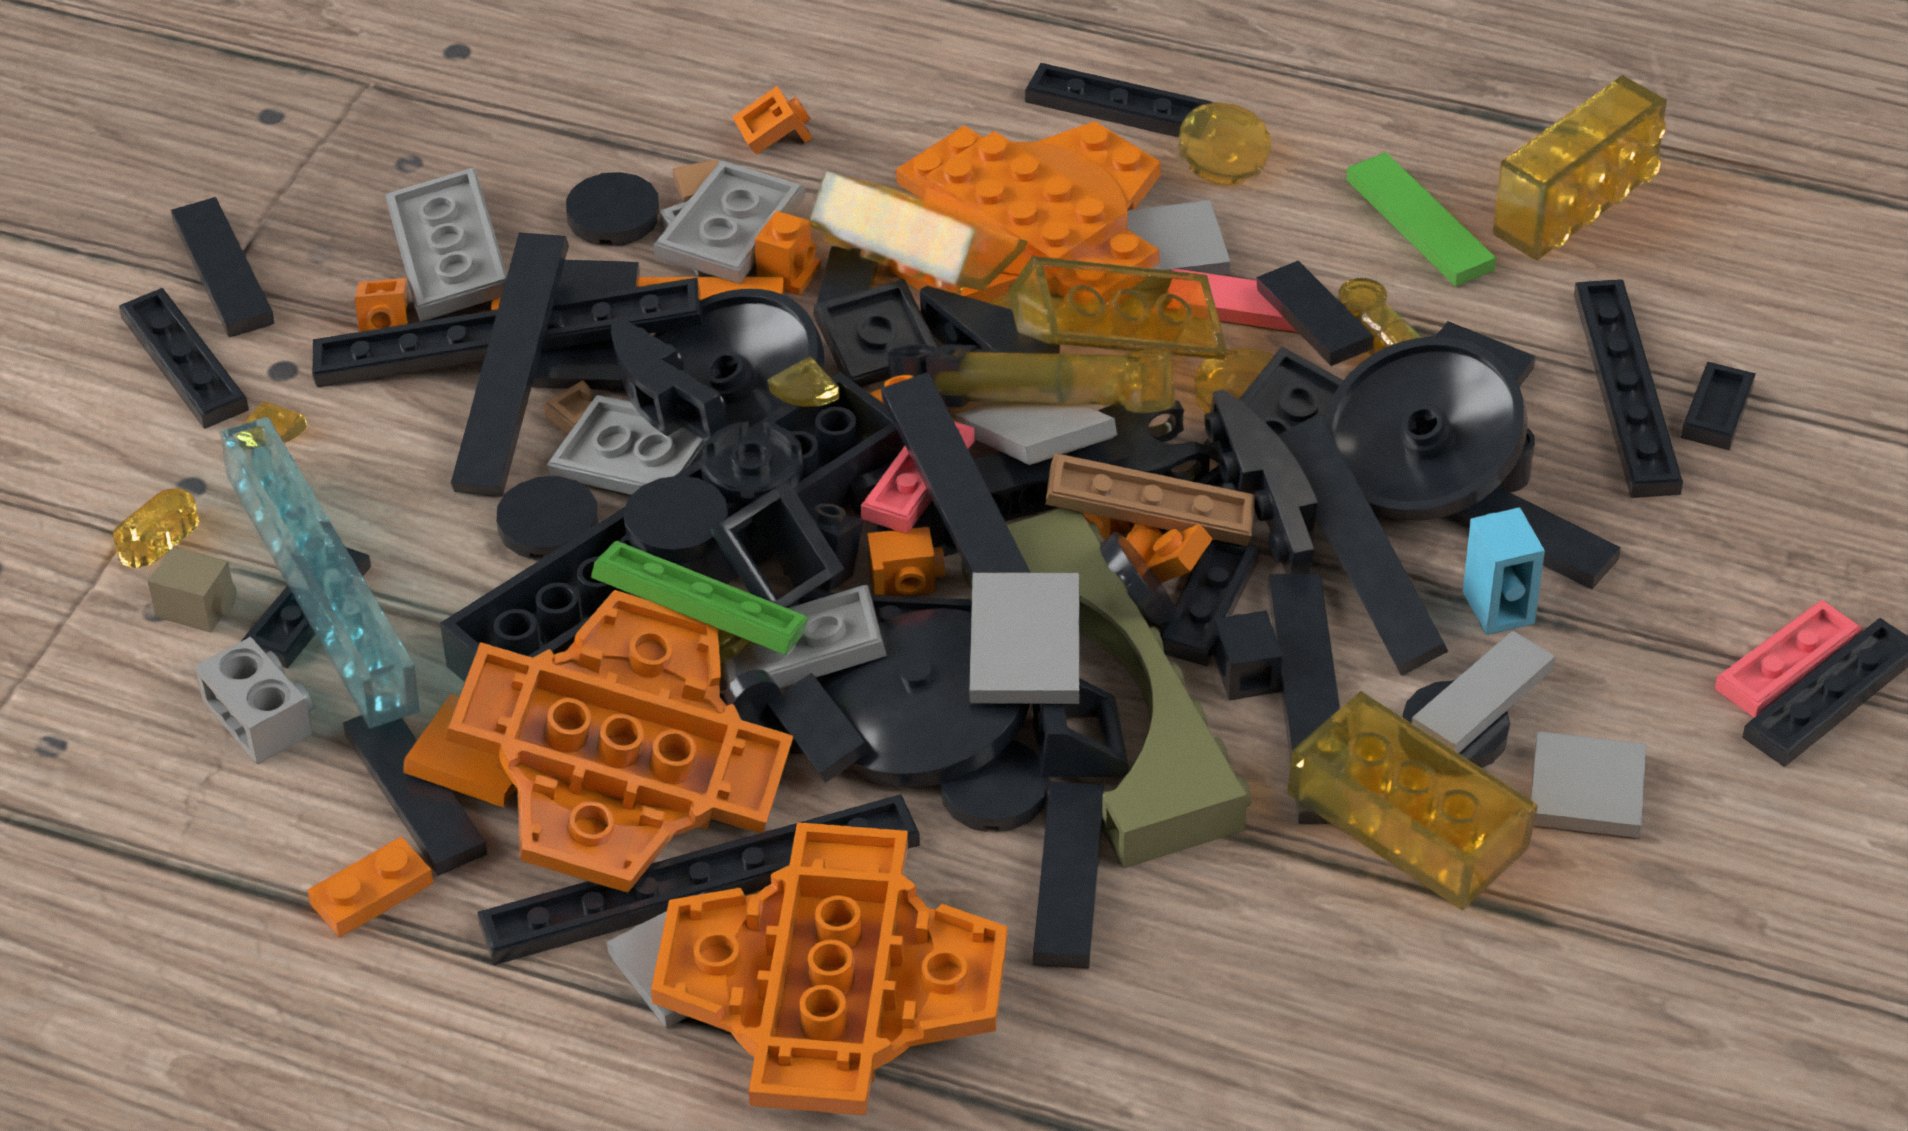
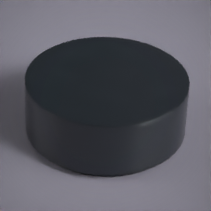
M751 670L740 674L729 684L724 694V702L726 705L733 703L741 720L751 723L764 718L771 712L767 703L780 695V689L768 672L764 670Z

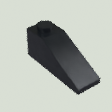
M928 285L920 289V312L930 333L944 345H976L978 367L1040 368L1043 363H1059V339L1052 330L1044 328L1028 314ZM996 387L1008 398L1037 389Z

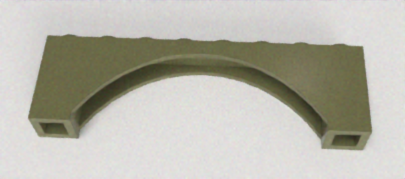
M1065 508L1006 524L1031 573H1079V632L1110 652L1126 668L1138 685L1146 702L1151 725L1143 749L1132 769L1115 790L1103 793L1102 831L1123 869L1245 831L1246 807L1251 805V794L1248 784L1242 775L1236 776L1229 765L1228 753L1220 737L1213 738L1210 733L1201 703L1197 699L1191 700L1185 690L1184 677L1180 667L1175 662L1170 664L1164 654L1163 642L1158 630L1154 626L1149 627L1142 611L1126 593L1128 590L1125 588L1121 577L1116 575L1115 572L1112 573L1099 548L1102 540L1094 522L1088 523L1082 512ZM962 560V574L972 591L973 580Z

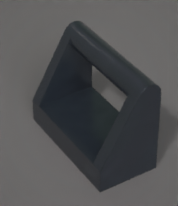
M789 481L776 487L710 529L711 534L749 593L783 607L790 605L844 570V567ZM749 518L752 519L795 586V589L779 599L733 529Z
M1079 678V704L1031 703L1030 710L1042 777H1122L1128 773L1129 763L1114 695ZM1066 716H1098L1103 744L1068 728Z

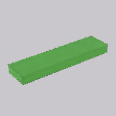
M1384 152L1347 167L1346 180L1455 287L1495 270L1496 257L1388 153Z
M615 541L595 561L591 578L784 655H787L802 637L808 621V617H805L803 614L619 541Z

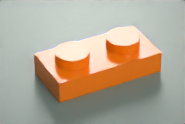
M401 836L307 889L310 905L340 938L429 887L434 882L431 868Z

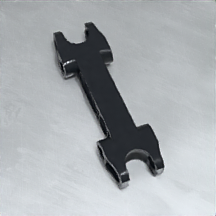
M1167 397L1129 400L1099 409V412L1115 419L1117 435L1114 438L1062 454L1196 482L1209 472L1210 454L1203 444L1191 441L1180 444L1164 443L1176 438L1184 430V408L1180 401ZM1170 414V417L1164 423L1149 427L1151 421L1157 416ZM1003 452L973 459L1005 522L1060 508L1045 505L1053 458L1031 465ZM1196 460L1194 465L1184 472L1176 473L1171 471L1172 468L1182 463ZM893 461L881 468L863 474L850 485L851 506L855 515L861 516V505L865 501L863 499L864 496L874 489ZM932 500L912 528L929 527L933 547H942L944 557L958 553ZM878 525L872 533L894 531V529Z

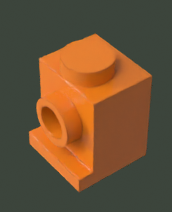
M775 211L754 239L757 277H784V291L800 296L821 268V259L814 258L816 245L811 239V221Z
M929 527L912 528L908 534L897 530L867 533L868 564L873 595L906 596L934 593L935 579L945 578L942 547H933Z

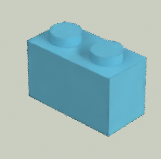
M1520 507L1472 518L1470 521L1462 592L1486 635L1535 624L1545 550Z

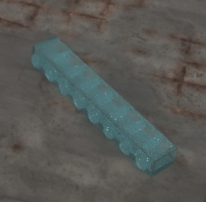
M269 417L220 431L227 478L369 729L420 712L413 661Z

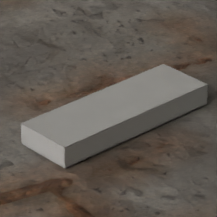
M1512 630L1413 716L1411 730L1452 757H1455L1554 669L1555 656Z

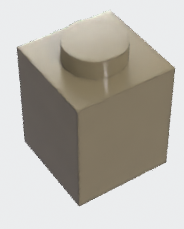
M172 546L148 580L156 618L210 633L222 616L227 615L232 610L236 601L237 590L232 582L228 561Z

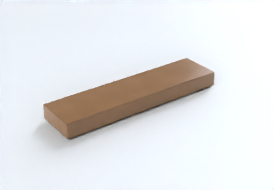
M1054 453L1050 467L1045 505L1166 530L1177 529L1179 532L1201 524L1214 540L1247 546L1252 534L1255 495Z

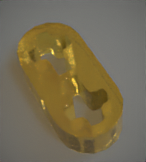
M181 488L163 490L122 521L113 533L118 560L123 565L131 568L149 566L165 555L172 546H176L192 533L199 522L194 496L189 491Z

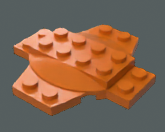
M1096 121L1036 142H1012L996 131L982 137L963 125L895 169L897 184L924 201V214L888 256L889 270L900 279H905L906 283L919 292L921 288L928 285L988 303L1010 295L1009 286L1021 281L1038 282V291L1058 289L1091 311L1160 263L1159 249L1128 230L1127 211L1136 209L1161 176L1160 161Z
M614 590L576 633L575 641L565 652L554 655L549 649L531 658L480 642L449 723L446 740L499 756L497 768L505 770L512 783L518 789L520 861L628 893L675 835L686 833L695 828L708 830L711 819L756 833L764 832L791 747L793 735L741 720L733 703L726 705L720 698L721 668L718 628L649 600Z
M797 822L790 865L771 874V884L759 893L745 896L741 888L669 900L651 986L652 1004L732 1033L737 1042L754 1057L748 1091L749 1106L866 1116L871 1083L875 1081L876 1069L889 1063L909 1047L996 1031L1008 943V926L945 904H941L935 910L928 908L917 896L916 885L904 876L908 850V831Z

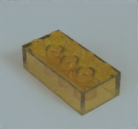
M1621 75L1502 160L1500 164L1493 235L1538 261L1552 249L1560 248L1571 235L1582 227L1591 225L1601 213L1613 204L1621 203L1628 193L1643 182L1646 183L1652 180L1661 164L1659 152L1661 138L1666 129L1664 118L1667 100Z
M1362 691L1356 694L1292 752L1287 788L1289 796L1298 802L1300 801L1315 811L1316 814L1462 911L1529 849L1538 804Z

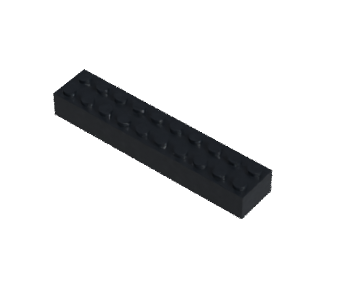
M841 372L754 425L762 427V422L775 423L790 431L800 442L804 470L798 485L793 489L807 510L817 504H833L845 508L851 504L850 485L863 474L894 461L905 447L886 406ZM700 460L675 476H686L703 480ZM726 501L728 518L748 505ZM625 507L440 622L446 666L465 682L480 642L531 658L549 649L554 655L565 652L575 641L576 633L614 590L636 596L591 578L595 561L615 541L633 547L626 537L623 514ZM751 518L733 528L756 565L773 554ZM719 545L710 553L694 560L674 562V564L725 584L739 577Z

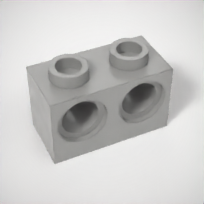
M251 637L195 665L203 702L256 764L313 735L308 713L313 710V704L308 692L301 683L296 682L292 684L285 676V671L277 656L272 651L265 653Z

